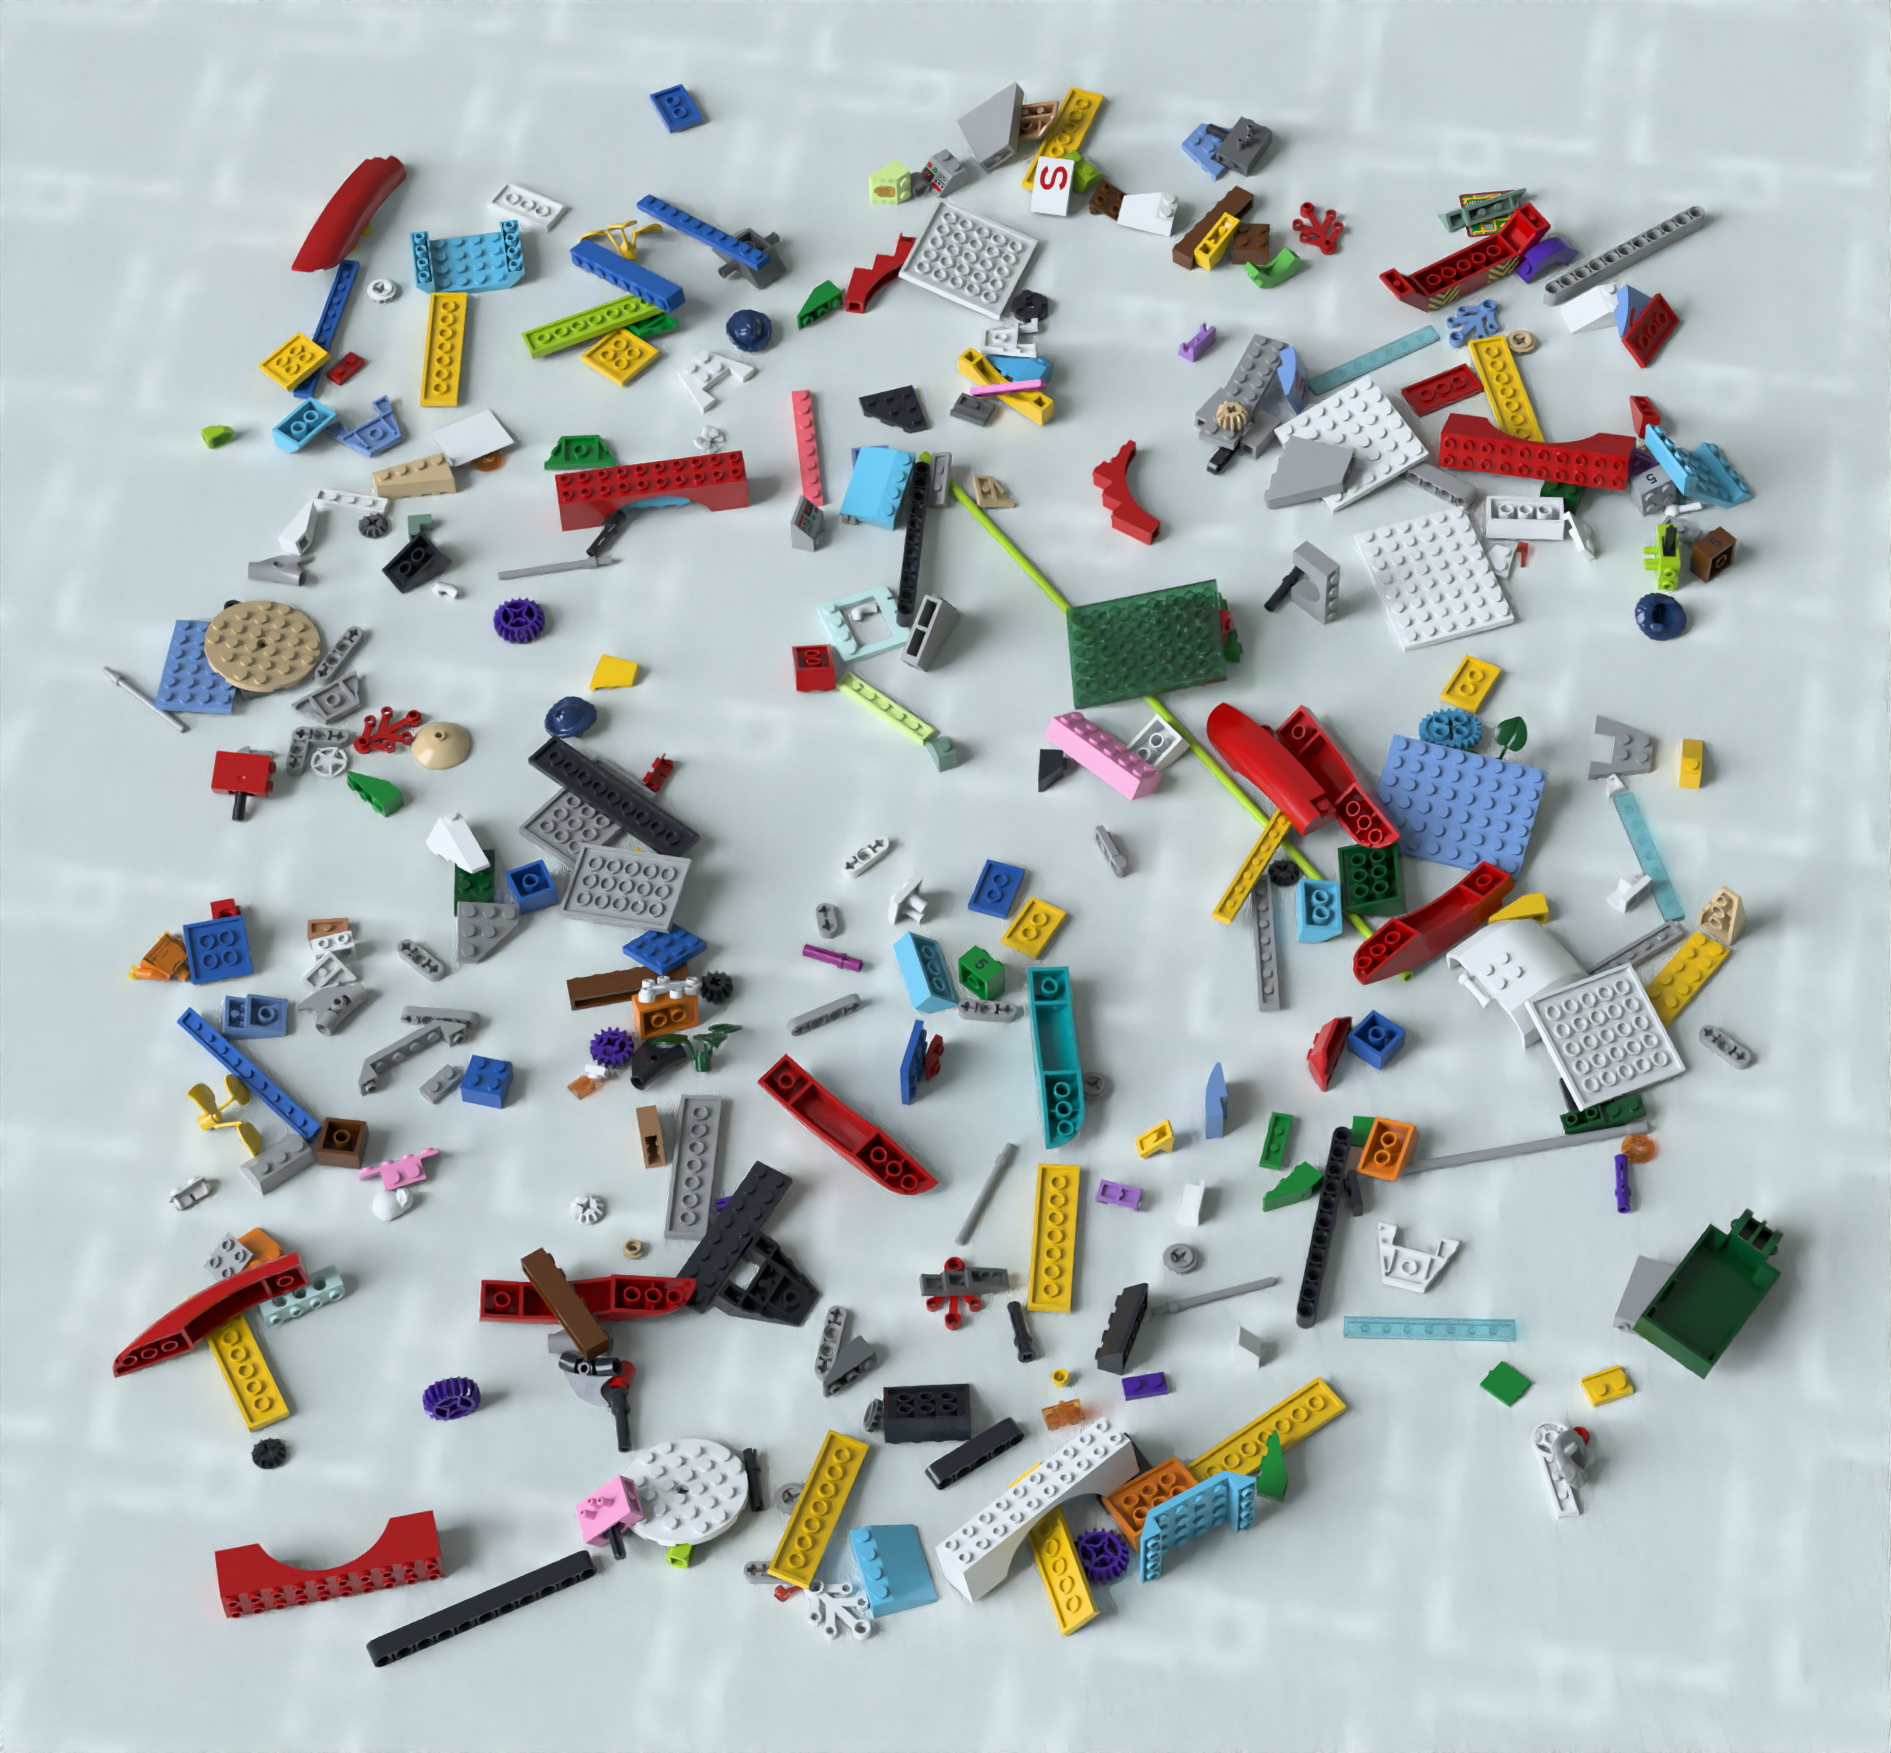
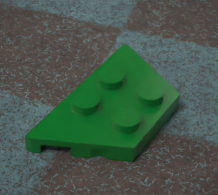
M663 312L662 314L629 324L624 328L642 339L678 329L679 324Z
M599 435L561 436L557 446L551 451V457L548 461L544 462V470L616 467V459L611 456L609 449L603 444V440Z

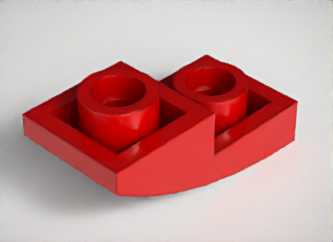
M937 1034L933 1037L926 1054L925 1070L927 1081H930L934 1075L936 1076L941 1069L940 1057L945 1047L943 1046V1037Z

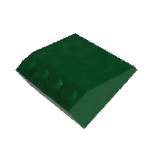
M1398 841L1390 846L1377 849L1368 848L1360 844L1337 848L1343 913L1382 917L1407 913L1402 854Z

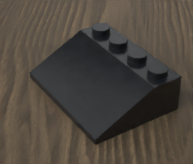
M969 1383L883 1387L885 1443L899 1444L905 1442L921 1443L953 1440L961 1442L971 1440Z

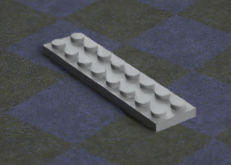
M1254 335L1199 433L1200 440L1234 450L1273 380L1277 368L1282 363L1280 351L1289 348L1290 344L1262 335ZM1232 399L1235 403L1240 401L1241 405H1246L1248 411L1246 425L1241 426L1240 430L1236 428L1233 431L1229 428L1224 430L1223 426H1219L1216 418L1219 405H1223L1225 401L1230 403Z
M681 1094L664 1231L665 1239L702 1240L708 1231L723 1102L722 1096Z

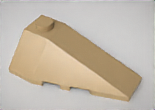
M1724 885L1699 912L1697 925L1730 946L1745 929L1746 915L1741 896Z

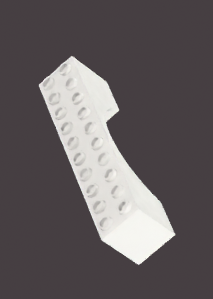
M1101 1417L935 1547L945 1578L972 1603L976 1602L1007 1577L1010 1562L1019 1544L1029 1530L1047 1512L1063 1501L1081 1494L1096 1493L1107 1498L1140 1472L1131 1440L1107 1419Z

